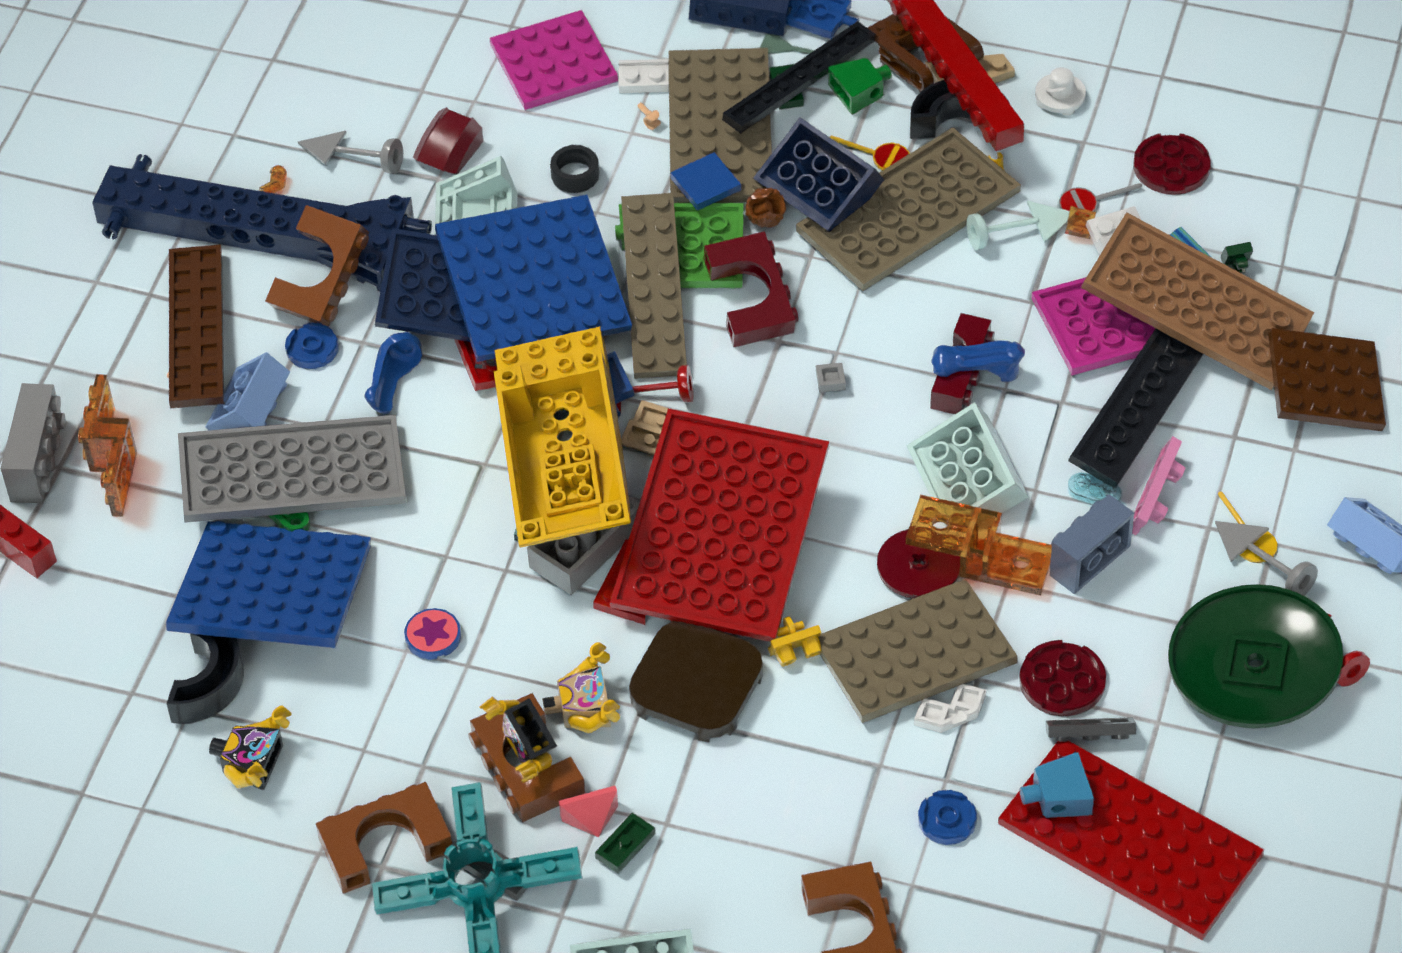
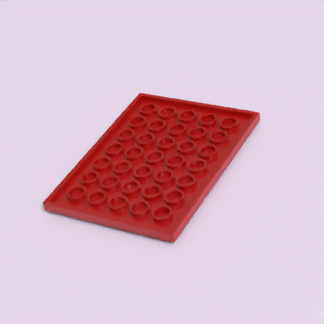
M668 408L612 593L610 607L671 621L699 625L769 642L777 639L828 454L829 441Z

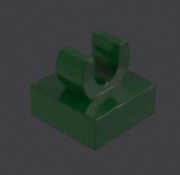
M1251 242L1225 246L1220 256L1222 263L1225 265L1232 264L1234 270L1245 273V268H1248V260L1253 253Z

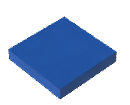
M715 152L670 172L671 180L697 211L741 191V183Z

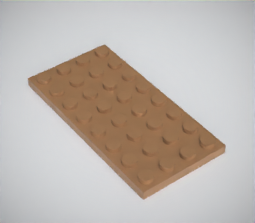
M1127 212L1081 287L1270 390L1274 387L1268 338L1271 328L1304 332L1315 313Z

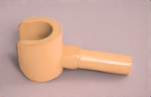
M643 103L638 104L637 107L646 115L643 119L645 126L650 130H654L661 124V121L658 120L659 112L657 110H649Z

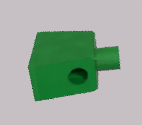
M867 58L828 67V85L851 115L882 98L884 95V81L892 78L888 65L885 64L875 68Z

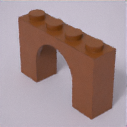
M306 205L296 230L305 237L330 246L333 253L332 269L322 282L311 287L298 286L275 277L265 302L273 308L313 323L330 326V323L337 316V307L341 298L347 293L350 276L358 267L359 255L367 246L369 231L360 224Z
M533 693L517 699L521 703L530 698L546 725L545 713ZM487 713L470 720L471 732L468 733V737L473 748L480 749L484 767L487 771L492 770L495 775L493 780L498 791L505 792L509 810L512 814L517 813L522 822L558 807L560 800L585 794L584 778L571 757L551 765L546 770L538 773V776L523 783L521 781L523 779L519 770L516 771L515 767L505 759L512 747L502 730L503 715L497 714L494 718L488 720L485 717Z
M426 782L408 786L405 790L381 796L373 802L354 806L349 811L335 816H328L322 821L315 823L319 841L343 894L371 884L368 867L359 846L365 835L377 827L396 825L407 829L415 837L426 862L445 856L446 849L452 844V836Z
M871 861L801 875V892L808 916L835 910H852L867 918L873 927L870 935L862 942L852 946L822 951L821 953H902L901 948L896 949L894 941L897 940L895 925L893 922H888L887 915H890L888 900L886 897L881 898L880 890L883 889L879 872L874 873Z

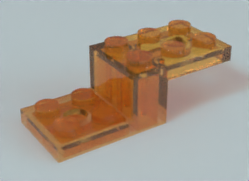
M96 374L94 385L89 387L88 397L90 402L89 406L84 407V427L79 428L78 441L83 444V460H87L89 471L102 472L101 488H105V504L109 505L111 515L123 517L137 449L129 418H113L115 406L107 375Z
M920 494L906 535V544L959 556V577L1041 596L1050 569L1052 546L1046 543L1002 534V513ZM937 522H943L947 527L939 529L933 525ZM1024 561L1028 566L1019 568L1014 563Z

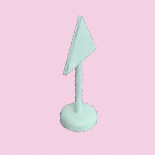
M1027 200V205L1033 218L987 226L980 214L968 215L966 223L968 239L972 248L979 250L986 247L988 233L1036 224L1045 243L1077 213Z

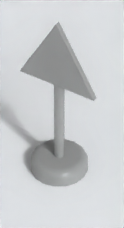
M346 130L298 141L301 147L325 165L334 152L378 157L380 158L381 167L386 173L396 174L400 170L403 161V145L396 138L388 139L383 144L381 151L339 146L347 133Z
M1215 521L1230 562L1248 548L1288 575L1285 582L1286 589L1300 593L1303 596L1311 590L1318 575V569L1315 565L1306 561L1290 569L1253 544L1269 530V527Z

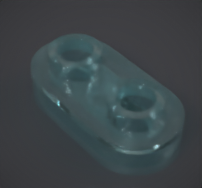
M1076 473L1068 481V493L1075 500L1093 505L1097 500L1101 501L1108 495V493H1105L1106 491L1121 502L1122 491L1119 486L1112 488L1090 474Z

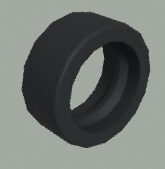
M569 145L557 150L551 157L550 162L552 181L556 187L568 193H579L592 188L599 179V160L596 153L582 145ZM571 163H582L589 167L587 171L577 175H569L560 170L565 165Z

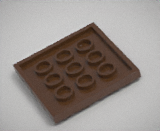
M1271 328L1268 338L1277 418L1383 431L1386 422L1375 341Z

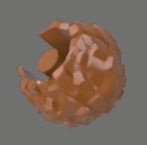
M756 189L747 199L745 214L754 225L767 228L775 227L784 218L783 215L786 212L784 197L776 189Z

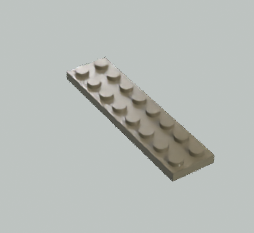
M673 193L621 196L629 314L632 323L631 342L634 379L677 376L678 368L682 365H687Z

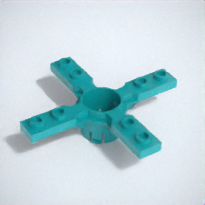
M481 783L451 787L458 851L453 845L446 849L444 855L448 860L444 857L442 871L372 883L374 910L379 915L435 905L439 900L450 898L456 905L463 907L465 910L469 953H501L494 903L502 897L506 888L520 886L526 889L583 879L578 847L503 860L493 851V845L488 841ZM487 862L493 865L494 873L491 871L488 877L484 879L486 887L482 882L461 885L456 883L455 880L460 870L470 863Z

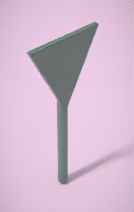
M767 33L759 47L768 48V54L792 51L810 54L814 51L792 46L780 36Z

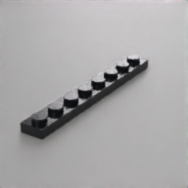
M855 22L723 113L722 120L740 134L827 75L828 67L844 63L875 41L876 34L860 22Z

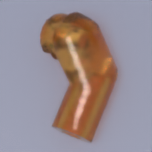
M281 165L273 166L270 169V182L260 186L259 191L276 193L282 190L286 185V169Z

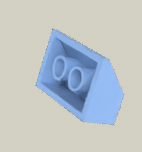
M267 352L237 367L224 390V404L216 405L205 428L208 430L266 426L265 420L268 414L275 409L277 405L275 401L278 395L286 388V379L290 371Z
M1344 497L1327 526L1334 530L1333 535L1343 542L1347 543L1350 541L1356 546L1355 551L1366 558L1371 556L1377 560V566L1389 574L1392 572L1402 573V525L1366 499Z

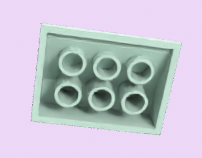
M975 402L906 445L947 529L1006 512L1029 497L989 416Z

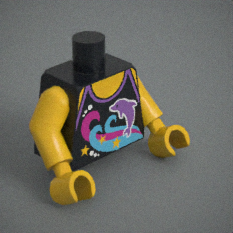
M491 697L479 706L480 709L487 713L485 717L488 720H491L497 714L503 715L502 730L521 762L515 769L521 772L523 776L521 781L523 783L538 776V773L551 766L552 757L548 751L556 748L557 744L530 698L520 703L517 700L497 701L494 697Z
M283 705L276 707L271 717L261 722L233 727L228 740L219 738L211 740L209 754L220 756L222 771L236 788L253 786L265 790L283 748L279 728L280 726L284 729L288 728L290 722L286 718L292 715Z

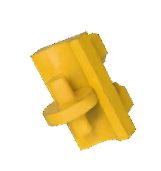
M788 616L783 618L784 627L779 628L777 637L780 638L771 640V646L767 648L770 656L775 655L781 667L796 662L797 658L793 650L794 648L802 646L806 658L819 655L821 653V645L818 637H820L822 632L819 625L804 629L803 621L793 623L791 617Z

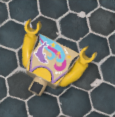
M600 642L594 643L589 651L590 656L567 675L557 680L558 696L542 698L545 715L562 712L564 727L573 728L588 734L601 727H611V722L619 721L620 714L616 710L620 708V705L614 700H608L602 668L598 666V662L605 664L610 660V654L604 651L606 649L605 645Z

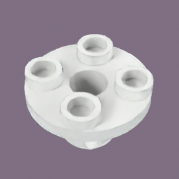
M1064 67L1052 70L1049 75L1044 76L1038 81L1035 88V98L1038 107L1066 116L1072 115L1084 103L1086 89L1082 81L1075 77L1071 70Z

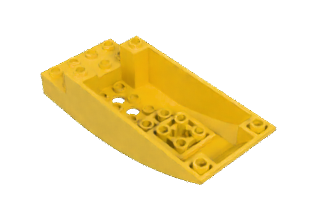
M600 327L495 350L498 371H494L519 547L630 524L629 496L621 435L607 351ZM564 409L569 412L566 419L557 420L554 418L555 413L559 410ZM568 430L573 433L572 437L567 441L557 439L558 434L562 431Z

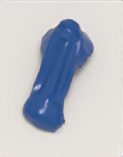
M409 332L392 334L381 344L378 350L372 386L367 389L364 398L373 410L382 415L389 414L393 408L392 402L397 381L402 376L410 373L421 362V341Z
M1000 340L970 346L940 345L935 348L931 363L934 374L941 377H948L960 371L988 370L999 376L1001 382L1008 383L1017 379L1019 363L1025 355V349L1018 342Z

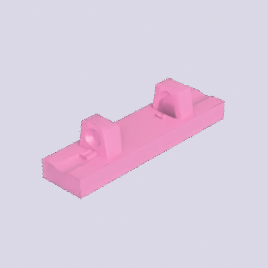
M1174 436L1161 449L1136 506L1132 534L1134 535L1139 533L1148 520L1159 524L1164 519L1168 508L1157 501L1165 480L1168 479L1176 483L1183 476L1186 469L1175 460L1182 441Z

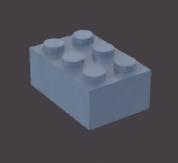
M1110 494L1101 501L1097 500L1082 517L1078 516L1063 533L1059 532L1051 542L1049 576L1070 592L1076 594L1131 546L1134 512Z

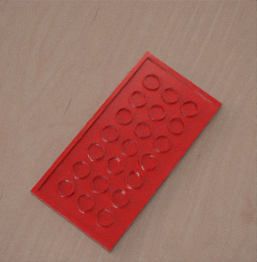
M1068 740L1065 742L1057 741L1039 766L1073 753H1079L1094 797L1092 815L1045 817L1039 802L1025 805L1022 803L1019 790L998 817V824L1203 941L1263 857L1264 849ZM1034 772L1023 786L1034 785Z

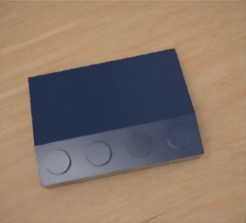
M799 117L753 177L755 181L765 188L778 190L783 195L785 202L828 232L869 201L885 180L873 166L801 117Z

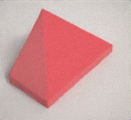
M616 786L559 801L562 822L596 837L600 836L618 807Z

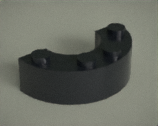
M945 80L931 84L915 98L910 112V139L934 138L937 128L948 119L958 117L971 119L968 112L961 108L955 94L950 93Z
M190 634L194 653L204 656L209 662L206 668L197 676L186 680H174L166 703L171 723L190 724L202 721L219 713L233 701L240 690L244 676L243 662L237 638Z

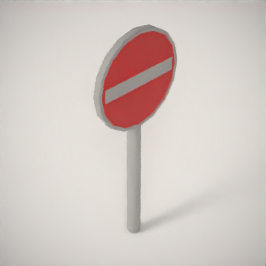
M1138 183L1097 196L1086 188H1070L1060 196L1059 207L1060 209L1077 213L1073 217L1075 219L1087 218L1096 211L1097 201L1142 187V184Z

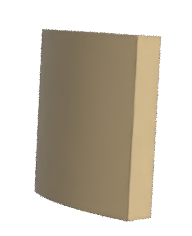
M641 400L633 420L629 419L622 435V446L654 456L668 408Z

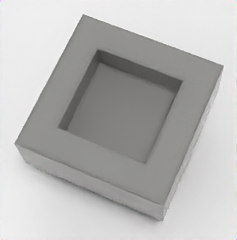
M842 363L816 365L819 393L846 390Z

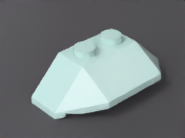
M691 929L657 931L570 945V953H694Z

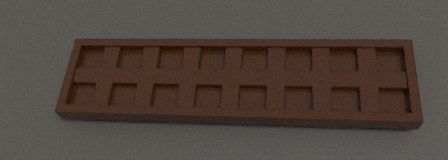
M221 244L169 249L170 409L224 404Z

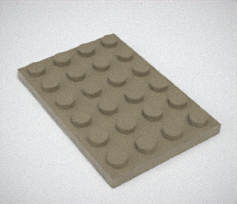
M966 579L824 632L818 637L821 645L820 656L862 723L1018 663L1017 654Z

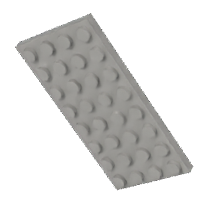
M396 415L178 433L184 523L406 503Z

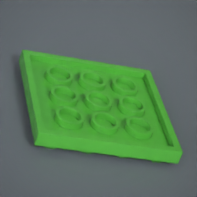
M674 203L681 288H742L743 274L711 281L703 256L704 245L743 236L744 203H713L698 211L691 203Z

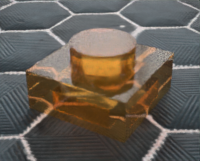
M1071 206L1064 234L1090 239L1091 236L1086 223L1087 220L1095 218L1096 212Z

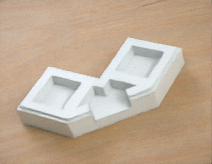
M962 684L957 686L951 704L928 698L923 699L914 718V726L943 733L977 719L986 697V690Z

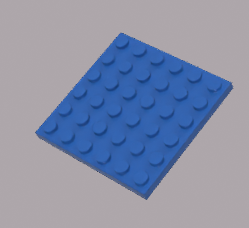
M588 195L435 224V232L477 362L496 358L495 350L591 328L600 327L602 336L631 331L632 323Z
M208 521L167 618L166 629L171 632L336 648L371 548V537L334 534L331 532H313L303 529H297L292 532L278 527Z

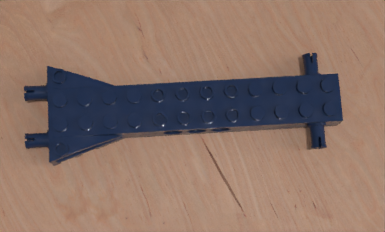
M142 154L137 155L132 169L110 165L92 201L97 223L105 224L102 234L110 239L112 232V240L116 239L121 227L317 261L332 269L333 253L330 246L305 237L296 230L307 205L360 224L369 231L367 246L361 251L358 258V267L352 275L356 276L357 281L362 284L367 281L375 285L379 292L381 291L392 228L430 234L432 231L431 220L414 218L411 197L401 198L399 195H392L388 199L372 200L344 206L148 172L152 159L145 154L142 161H140Z

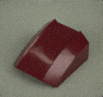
M447 107L441 109L425 130L413 158L439 170L457 175L484 142L482 127L473 117L469 118L451 111Z

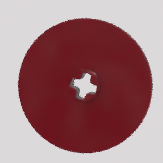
M913 528L900 531L883 543L877 556V570L881 580L890 590L901 596L914 599L955 583L961 570V557L955 544L943 534L930 529Z

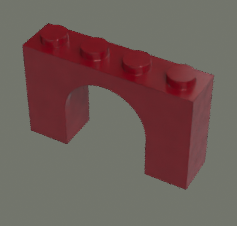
M765 231L704 245L703 259L711 281L738 274H748L759 278L769 290V295L761 303L727 312L726 328L733 348L792 334L795 331V322L799 321L795 306L791 307L789 302L791 299L789 287L787 284L783 285L781 279L783 277L780 262L776 263L774 259L775 247L773 241H768Z

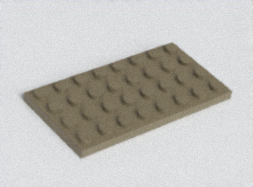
M768 48L668 50L670 172L715 152L741 183V191L715 203L747 202V199L756 189L765 188L755 181L753 177L772 154L770 114L741 134L725 123L722 117L726 110L769 82ZM670 177V193H673L674 203H690Z
M952 127L881 171L880 174L885 180L870 200L830 232L808 217L796 224V232L856 286L865 291L966 227L968 215L977 213L983 216L1021 192V184Z

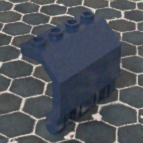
M690 0L688 20L784 36L790 0Z

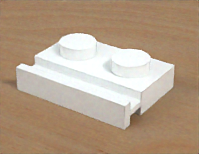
M669 59L619 60V93L669 92Z

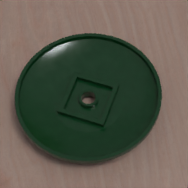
M1260 584L1241 585L1223 589L1203 598L1182 616L1170 639L1168 661L1170 674L1177 690L1201 714L1230 726L1269 728L1284 725L1308 715L1330 696L1341 675L1343 645L1333 620L1311 599L1295 591L1278 586ZM1252 660L1263 662L1259 667H1252L1248 663Z

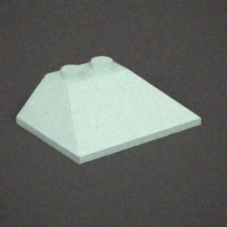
M502 156L436 183L435 224L517 208V191Z

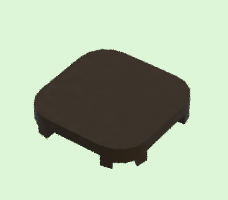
M672 621L664 625L656 633L631 677L629 684L631 704L637 711V716L645 721L651 716L697 733L698 741L710 742V738L721 737L727 733L731 736L737 729V720L756 685L761 684L763 677L761 653L753 644L721 631Z

